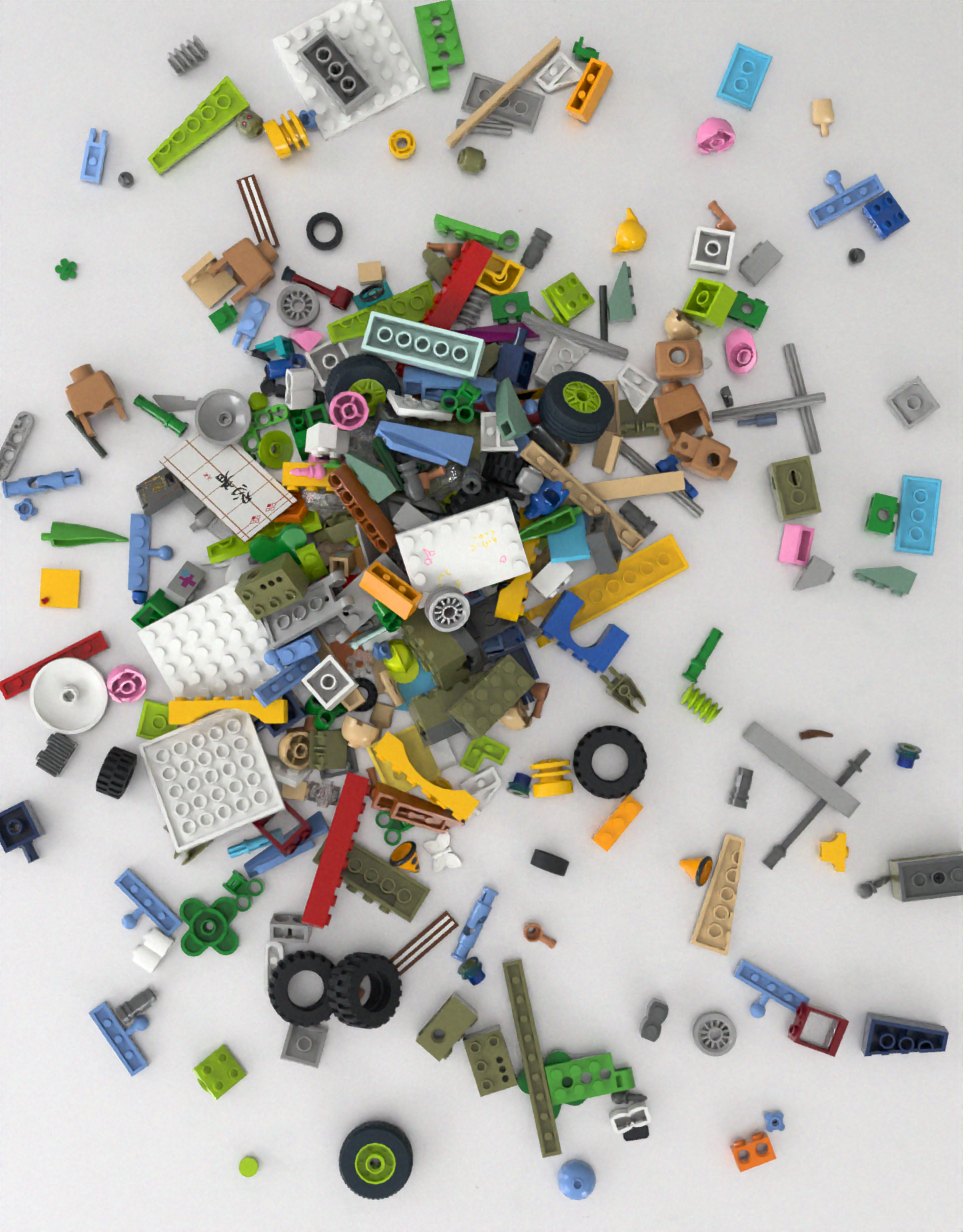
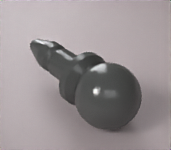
M891 876L882 877L874 882L868 881V884H861L857 890L858 895L863 899L870 898L873 893H877L878 888L890 881Z
M629 1090L611 1093V1100L615 1104H628L629 1101H645L647 1096L629 1093Z

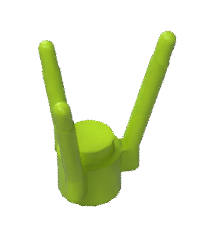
M541 290L542 296L555 315L551 320L554 323L568 327L570 322L561 313L557 312L544 290ZM530 306V309L538 317L548 320L537 309H535L533 306Z

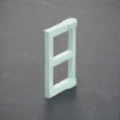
M379 623L345 643L348 647L355 650L361 644L386 631L382 623Z

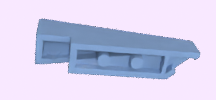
M405 366L403 373V395L421 394V400L441 401L442 394L446 390L457 391L465 379L424 368ZM476 377V381L469 380V383L474 387L482 389L474 403L482 402L486 395L496 391V379ZM451 397L444 399L445 402H455Z
M380 421L375 431L376 436L387 440L386 445L390 449L442 466H446L448 459L467 466L474 438L387 421Z
M318 811L306 820L313 831L307 840L297 845L296 851L291 855L288 854L285 857L273 845H270L246 862L244 868L249 878L314 848L316 844L313 839L330 830L322 812ZM300 824L284 835L285 840L278 842L283 845L302 825Z

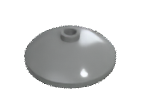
M217 389L208 393L201 399L195 411L197 431L207 442L218 446L231 445L242 439L249 430L252 420L251 408L247 400L238 392L230 389ZM225 418H229L228 423H224Z
M405 490L388 496V501L403 506L407 501L420 512L443 516L444 514L440 504L426 494V498L415 502L410 501L409 495L406 496Z

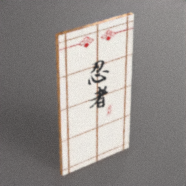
M196 431L159 460L171 474L244 544L297 503V499L237 443L226 446L214 445L207 442Z

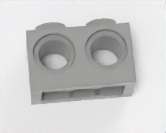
M274 913L270 921V941L309 943L312 935V926L301 923L303 915Z

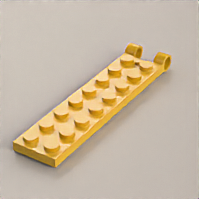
M670 534L620 561L619 569L615 573L602 575L597 573L569 588L568 591L584 601L571 621L570 632L688 569L690 566L673 535ZM562 593L523 613V616L529 621L540 615L544 619ZM541 636L535 641L539 648L554 641V639L549 640Z

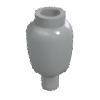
M206 506L195 516V522L189 527L193 532L199 528H208L219 517Z

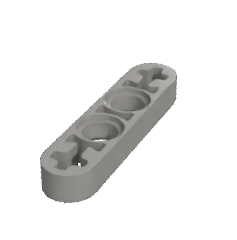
M22 411L18 413L1 447L0 461L2 460L10 465L9 467L4 466L3 471L5 474L4 476L0 475V481H5L10 476L32 430L35 420L29 412ZM26 416H28L27 419L30 421L29 423H25L23 425V429H26L24 433L22 430L17 429L16 427L17 425L21 427L23 424L21 418H25ZM16 432L22 435V440L18 443H14L12 440V435ZM10 449L14 452V456L11 460H6L4 452Z

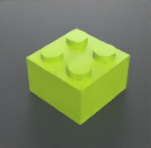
M698 278L681 312L695 322L721 328L738 293L725 283Z

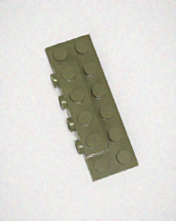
M326 839L312 860L316 865H319ZM354 842L352 851L348 850L346 858H349L346 870L342 869L340 874L343 877L342 882L347 885L346 889L354 894L356 892L364 895L362 899L370 904L373 902L380 905L378 909L386 914H389V912L394 913L411 923L431 889Z

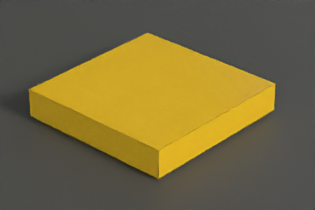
M41 568L39 606L79 609L81 570ZM48 597L50 601L45 605L42 604L41 599Z

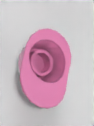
M737 328L727 335L725 348L730 368L738 374L749 372L758 360L752 334L748 330Z

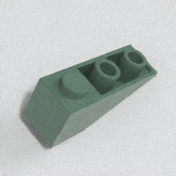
M623 261L607 304L610 324L632 321L633 316L636 315V306L631 302V297H634L633 285H629L628 279L631 278L630 266L627 267L626 261Z
M508 377L496 386L495 391L496 422L504 442L521 438L532 430Z
M353 451L344 454L347 465L358 474L356 475L357 479L362 485L365 484L369 490L368 494L373 501L376 500L379 503L401 488L390 471Z
M901 566L856 569L852 572L856 575L857 579L864 582L867 580L874 582L873 586L883 590L886 587L892 590L891 593L898 597L909 595L917 573Z

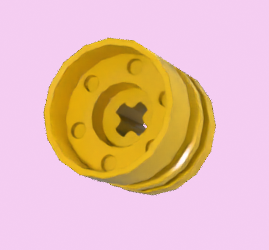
M291 109L287 111L290 120L287 121L285 116L280 114L282 124L278 125L274 119L262 124L280 160L292 155L291 145H294L300 151L301 147L298 143L300 140L305 148L310 146L307 132L301 120Z
M554 758L530 764V769H539V773L531 774V777L540 778L541 781L532 785L534 797L574 793L572 780L563 779V775L571 773V769L562 770V766L570 765V760Z

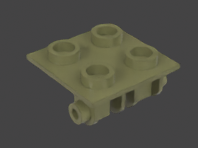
M656 397L649 398L638 414L634 412L628 399L619 400L620 427L623 438L659 435L660 424L654 405Z
M310 730L309 769H346L347 740L343 737L341 730Z

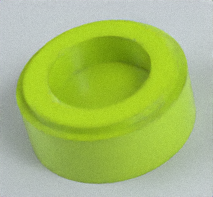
M254 392L250 395L248 404L253 410L260 411L266 408L268 399L264 394Z
M251 1156L244 1157L239 1164V1171L245 1177L254 1176L259 1168L258 1161Z

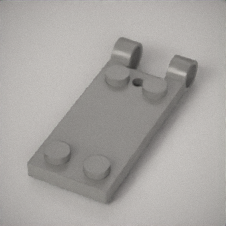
M382 553L335 596L338 601L344 596L351 595L356 604L353 610L348 611L349 615L345 616L343 612L337 615L346 624L334 637L340 644L344 643L376 613L372 606L377 599L359 586L365 571L375 561H378L407 584L410 582L409 577L387 553Z
M343 571L332 572L329 576L309 586L303 599L262 618L273 648L277 649L338 614L351 611L356 607L353 596L347 595L337 601L332 590L333 587H339L346 583L347 580Z

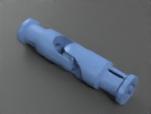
M75 468V471H58L47 475L20 478L18 481L8 483L3 481L2 488L5 498H9L17 494L23 496L43 492L48 489L66 488L67 485H82V477L79 468ZM34 481L38 485L37 489L31 488Z
M483 886V893L480 899L476 901L470 917L458 938L459 943L454 953H451V957L463 963L467 962L466 957L477 941L483 924L492 909L491 905L495 896L499 894L497 891ZM470 928L475 929L472 934H470Z

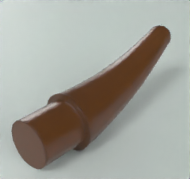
M811 729L800 732L799 736L801 740L815 737L832 738L833 734Z

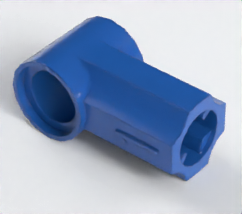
M294 354L290 358L267 361V372L270 379L286 377L287 369L298 368L294 367L293 364L300 365L301 367L299 368H305V357L301 354Z

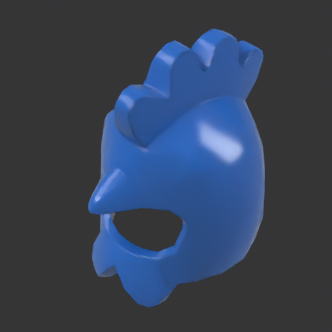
M545 478L539 491L536 494L531 493L530 503L525 506V511L523 512L524 516L530 520L533 517H538L540 514H551L564 502L570 491L562 489L561 481L553 482Z

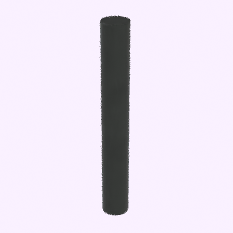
M600 285V339L608 342L607 286Z
M68 411L66 416L102 459L106 457L108 453L94 437L91 438L87 435L81 421L75 417L73 411Z

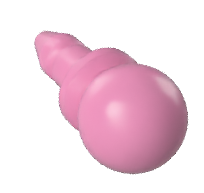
M322 464L309 465L308 468H296L290 471L292 475L308 476L309 479L313 477L315 479H322L327 473L326 468Z

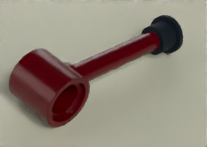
M286 266L281 277L283 281L285 279L290 282L295 281L330 297L329 304L342 311L347 310L354 295L352 291L338 285L334 291L296 274V271L291 270L289 266Z

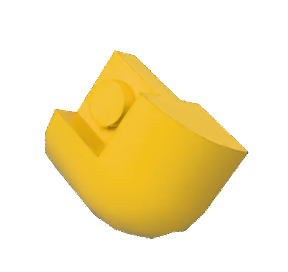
M492 253L475 285L495 295H506L515 288L525 267L510 259L506 260Z

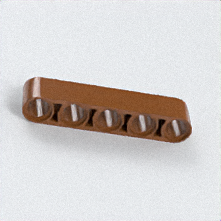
M341 465L328 475L330 486L373 545L381 553L388 552L397 544L395 534L398 533L376 502L370 498L368 491L359 482L357 476L347 465Z

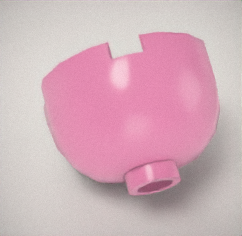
M708 118L700 125L697 131L699 150L706 154H711L710 150L717 149V153L731 147L734 144L733 139H736L731 124L722 118Z
M340 392L330 402V418L340 429L348 431L357 429L368 418L369 409L366 400L356 392Z
M119 665L108 675L107 688L109 695L119 703H123V701L135 702L145 693L146 679L140 669L133 665Z

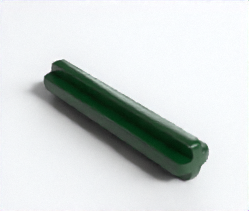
M381 437L373 439L371 444L386 470L390 471L401 487L397 491L403 490L404 480L400 478L401 472H398L397 465Z

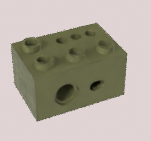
M809 455L774 462L767 466L779 522L817 515L822 512Z
M286 552L241 574L234 592L254 618L258 620L303 599L310 580L289 552Z
M454 991L417 1034L416 1042L439 1062L442 1058L446 1060L452 1053V1046L457 1041L459 1042L465 1035V1031L478 1020V1011ZM441 1029L444 1031V1034L437 1035L434 1031Z
M500 1024L463 1036V1043L480 1097L518 1085Z

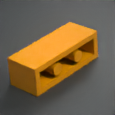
M591 57L565 107L573 118L586 123L589 122L614 73L608 63Z
M375 561L365 571L359 584L361 588L404 620L416 611L423 597L420 592L378 561Z
M630 795L625 796L591 839L608 852L644 806Z

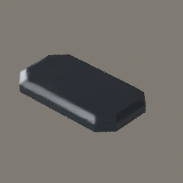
M647 1125L632 1127L629 1131L623 1133V1138L626 1141L648 1138L649 1129Z

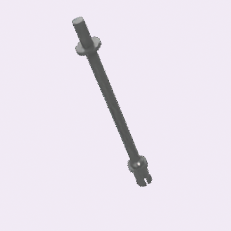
M865 749L854 762L849 760L850 767L835 783L842 787L855 771L861 773L862 769L860 766L871 753ZM821 798L782 844L773 847L774 850L762 861L768 868L772 870L782 857H786L787 848L825 807L827 802Z

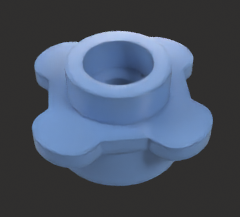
M301 110L298 117L304 128H316L315 110Z
M25 498L24 501L14 506V510L17 511L20 519L23 521L37 513V509L33 507L29 498Z
M375 642L373 644L372 653L377 660H390L392 658L387 642Z
M782 1112L765 1114L766 1130L768 1132H773V1130L783 1131L785 1129Z

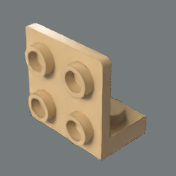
M208 252L181 276L208 308L213 307L237 285V282L225 269L214 278L207 270L218 262L211 252Z

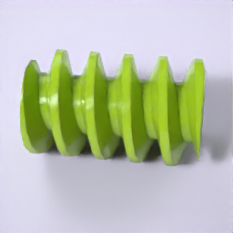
M692 683L681 696V705L688 703L687 710L693 707V715L700 712L699 719L701 720L706 717L705 724H708L714 720L723 707L717 710L718 703L716 702L711 705L712 698L710 697L705 700L707 694L702 693L699 695L701 689L693 690L695 684Z

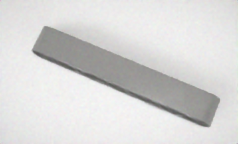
M754 721L743 734V737L847 818H850L861 804L851 794Z

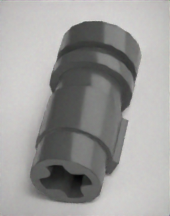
M536 228L533 232L534 236H531V242L520 261L522 265L532 270L541 260L544 254L543 250L548 246L547 242L550 243L553 237L540 228Z
M470 458L467 466H464L462 489L468 494H476L481 490L482 486L481 464L477 459Z
M416 460L397 465L398 472H401L400 478L404 480L403 487L406 496L409 495L411 502L426 498L421 479L418 476L419 469H416Z
M630 500L619 509L624 518L634 525L644 538L648 537L658 526L654 520L651 521L650 516L647 517Z
M738 768L733 792H730L731 798L728 800L729 805L747 808L748 802L746 800H749L748 792L752 783L753 770Z
M148 987L130 1001H125L123 1005H119L115 1010L121 1020L127 1024L132 1020L131 1018L137 1017L136 1014L139 1012L143 1013L152 1007L151 1004L157 998Z

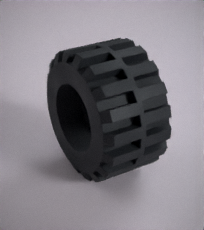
M489 452L487 453L481 476L496 484L519 489L515 481L521 469L532 465L523 459L511 455Z
M114 746L108 752L96 781V791L115 799H120L125 793L134 773L137 754Z

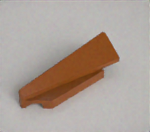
M378 781L376 783L371 808L390 811V818L441 834L449 832L450 828L461 825V827L465 825V820L462 819L461 822L451 815L453 811L449 809L444 810L439 805Z

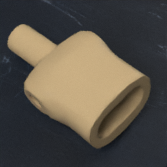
M831 99L812 101V121L814 124L821 126L822 136H828V124L832 123L835 119Z
M376 701L370 717V723L381 730L378 739H380L382 729L390 728L392 724L394 706Z

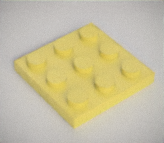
M415 724L392 734L405 745L410 763L420 776L428 782L442 776L429 746L424 747ZM380 740L366 747L382 783L404 792L420 786L418 784L413 786L406 780L407 775L403 772L400 774L396 773L390 768L392 764L389 761L382 762L375 756L377 752L373 749Z

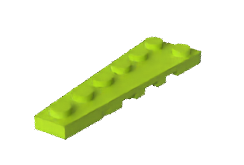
M228 76L224 77L210 92L211 94L198 105L196 110L191 115L189 114L185 121L170 134L169 138L165 139L147 158L159 175L233 121L241 111L250 108V104Z
M431 281L423 282L391 298L382 300L375 305L328 324L327 329L332 344L364 337L371 311L417 323L424 322L423 316L425 312L431 309L434 304L432 301L435 294Z
M315 502L302 523L269 522L246 542L236 534L207 546L211 564L250 552L249 544L254 538L258 536H271L273 538L278 536L280 531L290 524L300 525L304 528L306 534L322 529Z

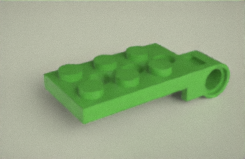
M445 0L414 7L431 89L451 86L447 67L465 63L452 1ZM434 19L442 21L438 26L433 25L431 22ZM438 36H444L446 38V40L443 43H438L435 41V39ZM443 53H447L450 56L447 60L439 58Z
M439 214L435 215L434 229L441 235L448 236V234L455 236V239L463 242L472 239L483 246L485 245L506 253H513L519 247V235L513 230H507L503 234H499ZM507 238H513L515 243L509 246L504 241Z
M610 1052L544 1066L552 1106L636 1087L632 1067L614 1070ZM604 1068L610 1072L607 1079H601L599 1075L600 1071ZM585 1072L591 1075L588 1083L581 1082V1075ZM567 1076L571 1077L572 1084L569 1087H563L562 1079Z

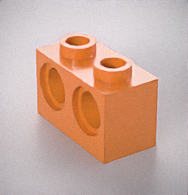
M755 1133L751 1136L752 1138L745 1141L744 1139H739L733 1142L734 1145L730 1146L740 1172L777 1159L766 1133ZM765 1143V1150L757 1151L758 1144ZM747 1150L748 1155L745 1158H740L738 1156L739 1152Z

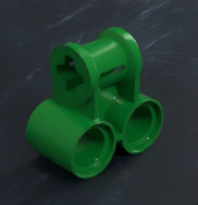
M466 378L457 391L446 390L442 394L441 407L448 412L456 409L457 419L462 423H468L474 417L475 408L473 403L479 397L482 389L474 387ZM447 397H451L455 400V402L453 404H448L445 402L444 399ZM466 408L469 409L471 413L469 415H463L460 411Z
M379 600L373 603L372 608L385 629L390 633L398 630L402 625L401 620L403 618Z
M313 694L305 703L307 713L316 715L313 720L316 730H328L335 718L341 717L348 712L341 702L331 711L326 710ZM321 718H324L327 723L323 722Z
M380 811L375 817V822L379 827L388 829L384 833V841L390 846L400 843V832L415 826L390 818L387 811ZM382 814L389 816V822L386 825L379 823V816ZM392 831L398 835L397 841L393 843L387 840L388 833Z
M233 870V875L222 886L236 896L234 900L235 908L240 912H245L253 905L252 896L256 897L264 892L265 882L260 878H253L248 881L241 873ZM253 882L260 884L261 889L259 892H254L251 889ZM241 897L247 898L249 902L247 907H242L239 904Z

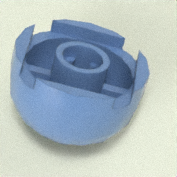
M574 1159L562 1165L558 1172L557 1182L559 1189L566 1197L571 1200H582L593 1192L596 1176L594 1170L587 1162Z

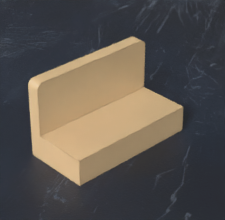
M605 430L598 439L592 466L604 469L605 473L612 474L614 472L623 434Z

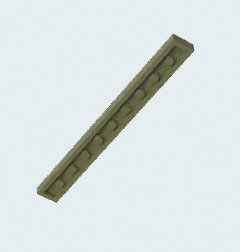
M522 960L502 963L542 1158L562 1154Z

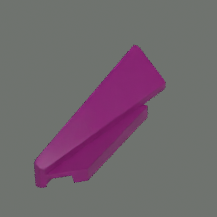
M522 322L466 328L465 330H450L484 339L485 346L494 342L497 345H503V343L513 344L517 327L529 330L526 342L540 341V335L536 334Z

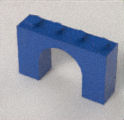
M564 590L538 628L542 630L541 634L549 640L553 638L557 641L556 645L564 651L568 649L572 652L571 656L579 662L583 660L587 663V668L595 674L597 671L604 673L630 635L615 624H609L593 645L588 647L577 645L571 637L570 624L584 601L572 592Z

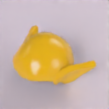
M627 208L626 221L620 223L616 230L615 240L617 245L611 250L612 253L641 250L647 240V231L640 225L631 208Z

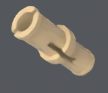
M388 668L378 673L377 675L385 688L384 692L390 697L394 708L404 704L405 701L399 692V686L397 683L395 684Z

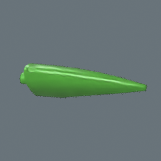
M564 504L551 514L543 515L519 531L521 541L524 542L555 533L576 524L575 516L582 513L581 507L577 506L572 509L570 505Z
M52 522L51 532L41 534V540L51 541L52 547L129 542V538L113 532L65 522Z

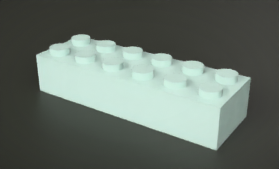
M371 311L361 349L365 354L476 381L486 344L484 339Z

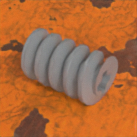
M196 35L192 36L194 42L189 39L186 40L187 47L184 44H180L181 51L174 48L175 55L170 52L167 53V60L178 76L180 75L179 68L185 72V64L192 67L191 60L198 63L197 56L199 55L204 59V51L208 53L206 47Z
M474 286L456 321L469 328H472L470 324L477 325L473 318L481 317L477 311H484L481 304L488 303L484 297H491V295L484 289Z

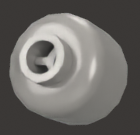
M530 465L528 468L523 467L515 481L516 485L519 486L518 491L527 496L529 493L536 494L544 481L543 472Z

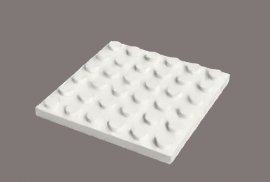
M346 0L272 39L308 110H315V122L325 141L426 88L379 0ZM325 28L330 31L376 88V94L349 116L342 112L299 60L297 55L299 49ZM323 56V57H321V59H322V60H326V59H328V57L325 58V57ZM336 71L333 72L334 75H335V74H337V75L340 74V72H336Z
M239 578L137 631L174 697H187V701H194V697H206V701L213 700V697H225V700H232V696H244V700H251V696H254V690L279 673L273 665H268L264 660V655L268 650L276 651L277 649L271 645L262 618L256 620L234 592ZM217 710V711L211 712V713H209V714H207V715L201 717L200 719L205 718V717H207V716H209V715H212V714H214V713H217V712H219V711H221V710Z
M224 709L197 720L194 724L183 726L138 745L177 853L286 809L253 719L248 712L238 709Z

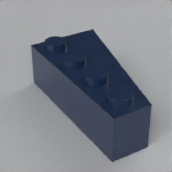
M868 1013L861 1050L864 1056L889 1055L893 1053L909 1054L910 1052H945L949 1032L945 1026Z

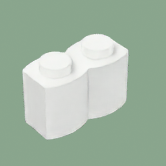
M310 368L287 369L285 377L286 406L290 410L313 407V403L316 401V395L313 391L316 375Z
M157 927L147 931L143 937L146 940L142 946L138 945L132 953L135 956L133 961L150 973L154 972L175 941V939L170 936L168 937Z
M645 1102L634 1103L627 1109H617L609 1114L615 1133H625L632 1127H642L651 1121Z

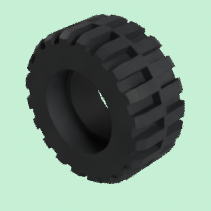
M482 480L481 490L476 494H468L460 486L457 489L458 492L449 497L451 502L446 503L444 508L447 513H444L443 516L455 515L508 497L518 530L520 528V523L517 520H520L521 517L516 502L499 484L496 485L492 481L485 483Z
M612 725L597 727L587 732L578 742L573 754L574 773L579 783L594 796L604 799H618L631 794L634 789L640 786V782L644 779L648 764L644 746L637 736L625 728ZM605 744L618 745L625 751L628 758V766L625 773L615 780L600 778L592 767L593 754L599 747Z
M300 950L296 951L295 954L290 953L286 955V958L280 960L277 963V967L273 968L271 978L268 981V995L273 1008L284 1021L297 1027L300 1025L304 1028H309L310 1025H321L320 1022L324 1020L327 1022L331 1019L330 1016L333 1013V1008L330 1007L328 1002L330 996H327V990L330 987L328 982L332 978L331 973L333 969L337 967L324 955L310 950L307 952ZM301 971H313L323 981V994L311 1006H298L289 998V981L295 974Z
M354 952L345 956L344 960L341 959L337 963L338 967L333 969L331 973L332 978L328 982L330 987L327 990V996H330L328 1002L330 1007L333 1008L332 1012L341 1023L347 1026L364 1029L379 1028L390 1020L389 1017L394 1016L396 1007L398 1008L400 1005L399 998L402 996V990H400L402 981L398 977L400 976L398 969H395V964L387 957L379 954ZM368 975L371 985L370 995L362 1006L359 990L363 979Z

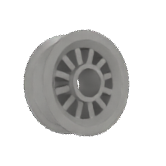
M292 284L284 288L279 294L277 311L287 325L293 328L307 327L317 319L320 304L317 295L310 287L303 284ZM296 302L303 303L301 310L293 309Z
M444 586L434 590L428 596L424 611L435 629L442 632H451L459 629L466 623L470 615V604L458 588Z
M711 1011L704 1013L696 1020L693 1026V1039L703 1053L709 1056H722L728 1053L735 1045L737 1038L736 1028L725 1014ZM714 1029L719 1030L717 1038L710 1037V1032Z

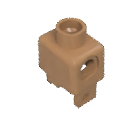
M244 238L223 252V258L207 270L214 278L230 265L233 270L232 278L237 282V285L244 286L230 298L236 306L251 293L253 295L257 294L275 277V271L271 263L279 255L266 239L255 246L251 239Z
M690 339L656 343V378L658 380L701 378L704 375L703 347L699 340ZM678 350L685 354L684 361L679 364L674 363L671 359L673 352Z
M91 364L82 365L70 372L74 383L65 388V393L75 417L81 421L89 437L96 436V433L88 418L113 405L122 421L129 419L121 404L123 399L107 373L103 370L94 373Z
M675 380L662 386V395L654 399V405L665 438L670 440L673 449L676 444L675 436L680 435L681 432L691 436L702 425L707 436H714L709 424L710 417L706 406L694 384L683 386L681 381Z
M681 432L680 436H675L676 444L674 449L670 443L666 451L684 461L680 463L683 469L705 480L720 477L728 481L738 463L737 460L729 457L731 449L728 446L705 434L694 438L685 432ZM708 456H709V457L711 458V460H712L711 466H710V465L708 464V462H707V457H708Z

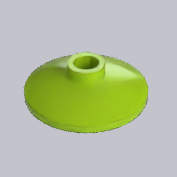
M269 431L260 440L258 447L259 457L267 467L274 469L283 467V462H289L293 454V443L290 437L283 431Z

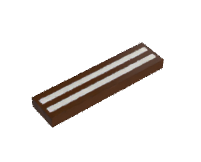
M255 175L236 180L258 242L260 243L266 239L273 248L280 247Z
M446 910L389 960L395 964V969H398L401 976L458 927L459 924Z

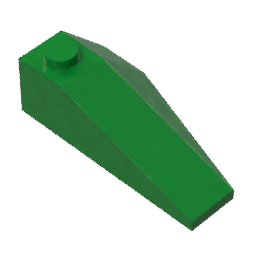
M159 588L134 614L131 620L142 629L180 608L177 604L165 598V592Z

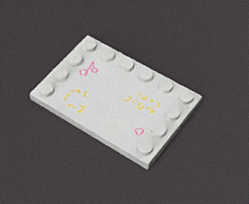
M508 497L395 534L411 587L423 595L418 605L419 609L424 608L428 596L440 587L452 586L465 594L531 572Z

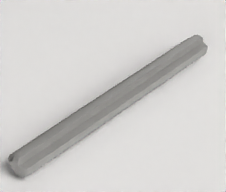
M524 312L521 317V322L623 360L628 356V349L527 312Z
M794 343L786 344L784 351L796 397L807 395ZM799 407L811 454H818L821 452V446L811 407Z
M824 392L714 411L712 412L713 422L821 404L826 402V396Z
M622 441L619 452L645 475L660 473ZM681 490L666 492L696 518H699L704 513V510Z

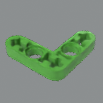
M277 404L251 413V422L255 421L256 424L250 425L249 430L241 441L244 450L255 461L257 458H260L259 453L255 455L251 454V452L258 451L261 440L259 430L287 421L290 418L291 410L286 405ZM280 409H281V410H285V413H283V417H282V416H274V417H273V415H272V413H273V414L279 413V412H280ZM264 413L268 416L266 424H262L259 419ZM250 438H255L257 441L253 449L248 446ZM262 461L259 462L260 466H262L263 468L266 467V465Z

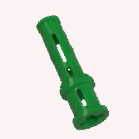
M141 394L133 402L134 405L159 420L165 429L169 428L175 432L179 438L189 426L187 422H182L173 413L165 412Z
M714 627L712 628L696 657L690 660L691 664L687 671L682 673L684 678L697 684V678L702 670L706 669L705 664L724 634L723 632Z

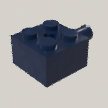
M517 327L513 344L503 343L502 347H500L498 351V364L493 371L494 379L500 383L509 377L513 387L527 390L536 357V352L524 347L529 332L528 329Z
M525 642L489 657L493 665L499 658L510 654L534 680L540 678ZM530 689L521 696L523 705L529 704L526 696L530 703L535 701Z
M292 689L282 696V700H288V723L267 724L257 719L254 721L257 733L267 727L275 738L309 715Z
M22 801L0 812V843L4 852L8 853L17 848H22L28 864L39 859L40 857L32 843L33 840L45 835L29 801ZM19 823L20 827L15 830L14 826Z

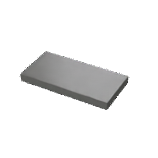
M473 72L461 109L474 113L505 82ZM518 87L486 118L503 124H511L512 127L533 133L545 96Z

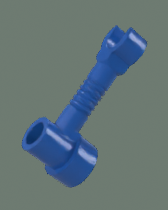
M672 454L655 464L660 473L679 471L675 466L678 464V460ZM684 478V491L692 500L699 493Z

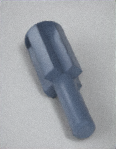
M776 413L756 415L755 419L738 420L737 424L738 426L757 424V427L777 425Z

